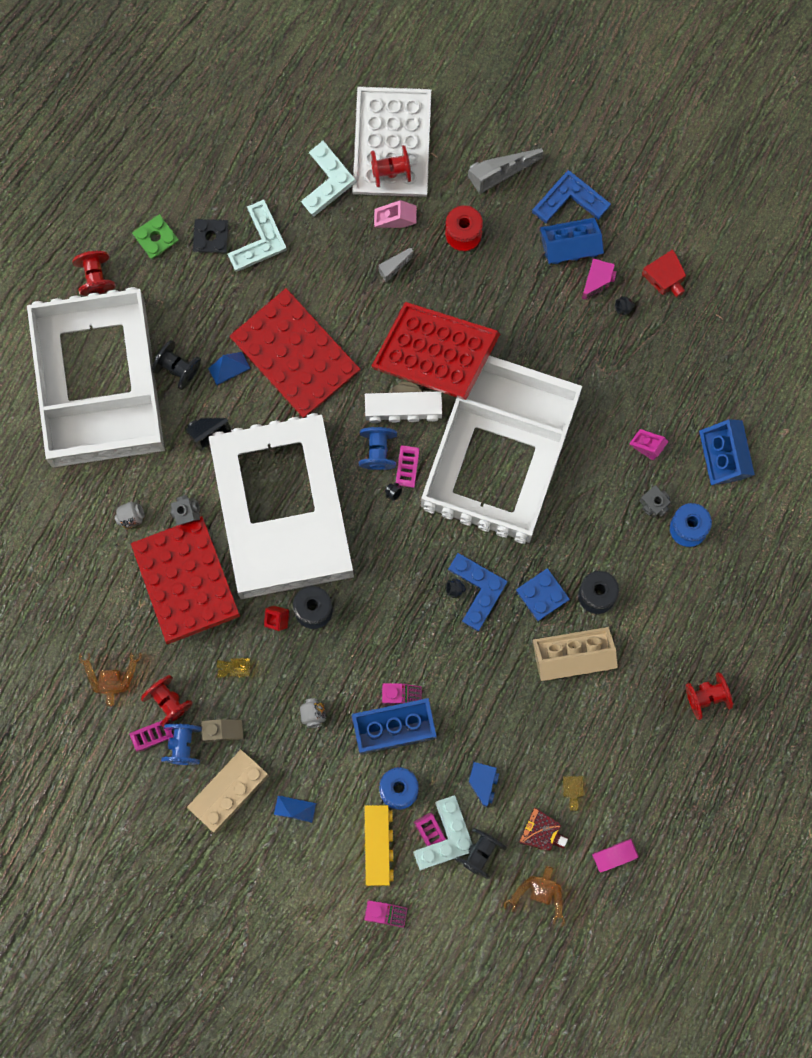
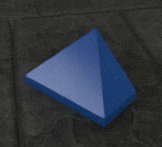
M237 352L223 355L208 369L216 385H219L251 368L243 353Z
M278 795L274 815L312 823L316 803Z

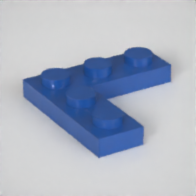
M567 170L534 207L532 213L547 224L571 197L599 220L610 208L611 204L571 171Z
M457 553L448 571L481 589L462 623L479 632L508 581Z

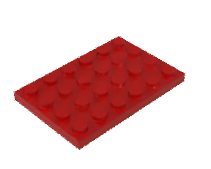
M286 288L229 336L302 418H306L307 415L311 414L360 372V368Z
M405 302L371 367L374 370L467 400L500 333L494 329Z
M203 516L200 517V520L177 525L130 543L167 645L240 617Z

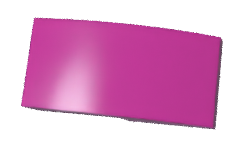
M632 838L592 854L600 873L639 857Z

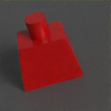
M673 249L643 268L642 275L662 295L671 290L675 297L678 298L685 293L681 283L685 280L686 274Z

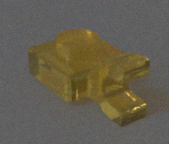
M231 658V662L218 660L217 668H222L223 670L217 671V678L225 677L228 673H230V676L237 677L250 676L251 659Z
M583 776L563 777V797H569L570 811H578V797H583Z

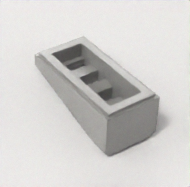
M412 248L379 264V272L385 282L389 281L413 257Z

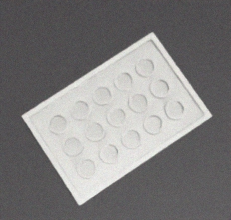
M357 88L353 175L357 182L353 184V194L427 197L431 89ZM402 145H405L411 167V182H407L406 174L401 173L395 178L379 177L380 187H377L372 171L371 151H375L376 160L402 156Z

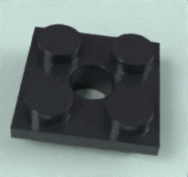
M195 219L193 252L227 253L229 221ZM210 233L216 235V238L212 241L206 239V236Z

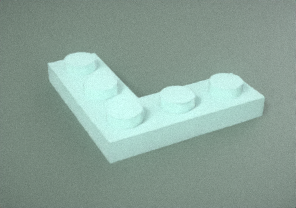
M324 141L320 142L309 153L329 179L301 201L313 217L357 182Z
M265 200L247 206L261 240L228 253L235 272L287 250Z
M455 795L435 802L448 840L413 851L419 870L455 859L456 856L461 857L469 854V847L472 845V841Z

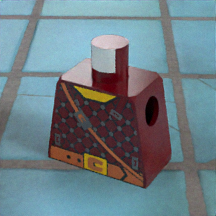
M534 807L519 840V844L550 851L553 844L564 849L568 837L558 833L561 827L558 822Z

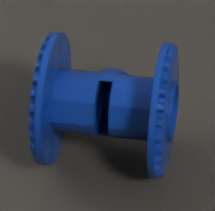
M384 427L361 429L360 436L369 438V459L360 460L359 466L370 470H390L395 468L396 462L387 459V439L397 437V431Z
M685 504L676 511L672 518L670 534L674 541L681 546H697L703 542L711 529V516L707 509L699 504Z
M188 724L164 725V729L174 731L173 738L169 737L168 749L172 750V757H161V761L176 765L200 764V760L190 758L191 747L187 746V744L191 743L192 732H202V727Z
M405 768L390 769L380 780V796L383 802L390 808L397 810L408 808L417 799L418 781L415 775ZM398 784L405 788L401 793H396L393 790Z

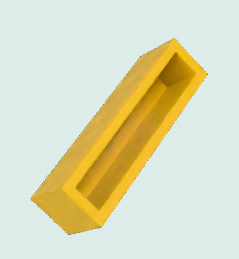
M388 805L365 806L366 886H390V882H394L393 870L389 868V862H393V850H389V842H393V830H389V822H393V811L389 810Z

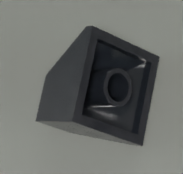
M201 418L198 421L193 420L187 425L188 428H186L187 434L199 451L210 445L209 436H213V433H228L231 431L226 418Z

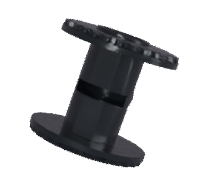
M170 340L156 356L152 370L156 374L164 367L172 375L180 377L178 388L183 390L195 377L201 364V358L197 356L189 363L173 353L175 342Z
M594 571L589 573L583 579L578 591V599L581 606L592 614H602L609 611L619 594L618 583L608 572ZM594 590H600L603 595H597Z
M317 586L305 587L296 594L293 600V610L296 619L302 626L308 629H319L330 621L333 607L330 596L324 589ZM311 605L318 606L315 610L308 609Z
M473 828L472 832L480 837L476 844H472L469 847L470 855L466 861L457 856L455 860L476 875L489 879L490 876L482 871L495 847L506 851L507 847L491 835Z

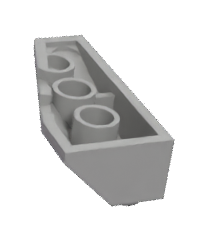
M540 148L485 160L481 163L476 162L470 166L468 177L478 193L481 194L543 157V150Z

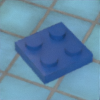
M548 568L516 589V592L537 622L570 600Z

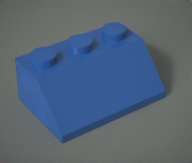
M595 218L540 227L542 243L548 263L558 264L566 260H578L582 257H596L599 254H604L602 233Z
M728 419L699 431L711 485L740 481L755 475L743 420Z

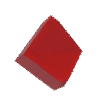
M278 606L265 608L264 627L277 631L288 628V609Z

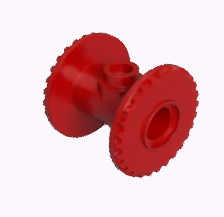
M402 145V156L376 160L375 151H371V165L377 187H380L379 177L395 178L401 173H405L407 182H411V167L405 145Z
M466 205L458 206L449 212L446 218L445 237L452 248L458 251H469L480 243L483 227L480 213L475 208Z
M88 251L73 258L72 263L75 267L84 268L87 281L86 284L79 287L80 295L88 296L91 293L106 294L115 288V282L104 280L101 264L109 259V254L106 251Z
M716 673L717 684L712 685L710 682L702 683L699 685L698 691H694L690 683L685 685L689 704L697 720L703 719L701 709L710 706V702L716 704L723 701L729 710L733 708L729 687L721 673Z
M171 675L157 681L141 696L142 702L153 698L167 715L160 723L162 727L176 721L193 704L191 700L180 704L178 694L168 689L167 685L173 680Z

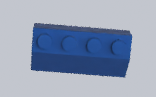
M428 698L352 714L360 755L434 740L437 737Z

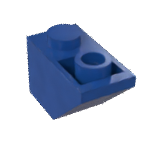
M474 762L469 784L482 806L487 808L488 803L492 804L495 792H491L493 784L497 785L499 773H496V767Z

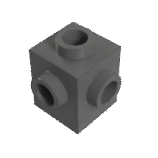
M656 485L644 494L639 501L644 506L642 508L649 516L652 515L654 518L658 515L662 517L670 510L668 508L671 503L669 495L664 490L660 491Z
M185 495L176 498L177 502L171 503V514L176 520L177 525L200 520V506L195 497L188 498Z

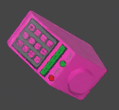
M593 259L582 299L590 298L608 288L610 282H614L617 271H613L615 264Z
M382 683V706H393L421 700V686Z
M368 900L364 920L404 928L407 908Z

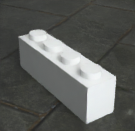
M441 392L365 394L366 421L370 420V423H380L381 420H389V422L395 423L403 419H408L409 422H417L419 419L438 421V418H442Z

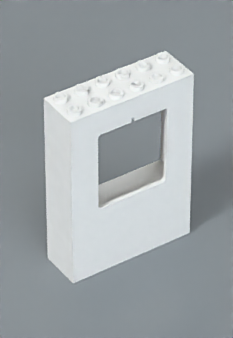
M131 287L127 288L126 291L118 292L117 290H111L107 294L91 293L86 297L71 296L66 300L56 298L52 299L51 302L43 303L42 301H36L32 305H27L45 456L50 466L54 468L165 451L155 374L152 370L153 359L145 300L141 290ZM122 325L125 336L131 392L69 401L61 334L90 330V326L93 329Z
M489 356L467 400L456 398L421 498L423 510L429 513H441L442 517L447 519H459L460 523L468 526L471 524L477 525L478 529L489 532V530L497 532L496 535L500 537H513L516 542L521 544L530 543L580 397L582 386ZM475 428L535 447V452L514 512H508L484 504L482 507L480 506L481 502L453 493Z
M312 413L307 415L306 418L292 417L286 422L272 421L269 425L265 426L256 424L250 426V429L235 428L229 433L215 432L212 434L213 436H209L237 592L240 599L354 577L322 415ZM302 443L315 511L252 524L249 518L238 455L268 449V445L274 448Z

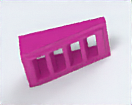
M400 447L396 483H399V486L414 488L420 448ZM404 453L414 454L415 456H404ZM403 461L414 462V464H403ZM402 469H410V470H413V471H412V473H410V472H403V471H401V470H402ZM401 476L412 477L411 481L400 479Z
M162 721L129 733L136 752L139 753L169 740V737L173 738L172 731L164 729L166 736H163L159 728ZM153 729L156 730L159 737L158 739H155L154 734L152 732ZM148 732L151 738L150 742L147 741L144 733ZM141 735V738L144 742L143 745H140L137 736Z
M428 813L414 821L426 846L446 840L432 813ZM428 821H431V824L422 828L421 825ZM435 828L434 832L428 835L425 834V832ZM439 835L440 838L431 843L429 842V839Z

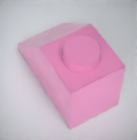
M400 200L374 209V227L404 228L416 224V205Z

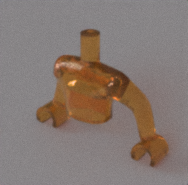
M131 652L129 656L130 663L123 681L121 680L119 670H102L99 672L98 682L90 664V654L88 653V659L85 661L81 659V653L79 654V662L84 664L93 691L99 694H106V706H114V694L124 693L128 689L136 664L141 660V653L139 652L138 654L139 659L134 660Z
M546 866L543 877L530 876L515 891L512 898L505 901L504 909H507L509 903H513L512 912L517 909L516 903L531 888L529 898L531 900L549 905L554 896L555 917L553 918V924H556L558 918H562L561 927H564L566 920L562 916V889L560 884L550 880L553 868Z

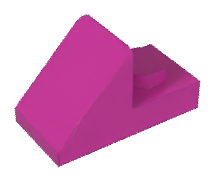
M639 429L629 444L649 459L654 460L663 451L668 440L665 437Z

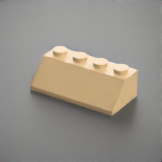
M609 627L533 640L541 681L618 668L616 648Z
M240 749L187 808L216 834L269 775Z

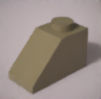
M219 719L201 721L204 743L244 740L242 720Z

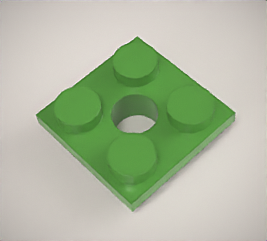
M160 214L132 232L151 260L179 241ZM154 234L161 236L160 240L156 242L152 241L151 237Z

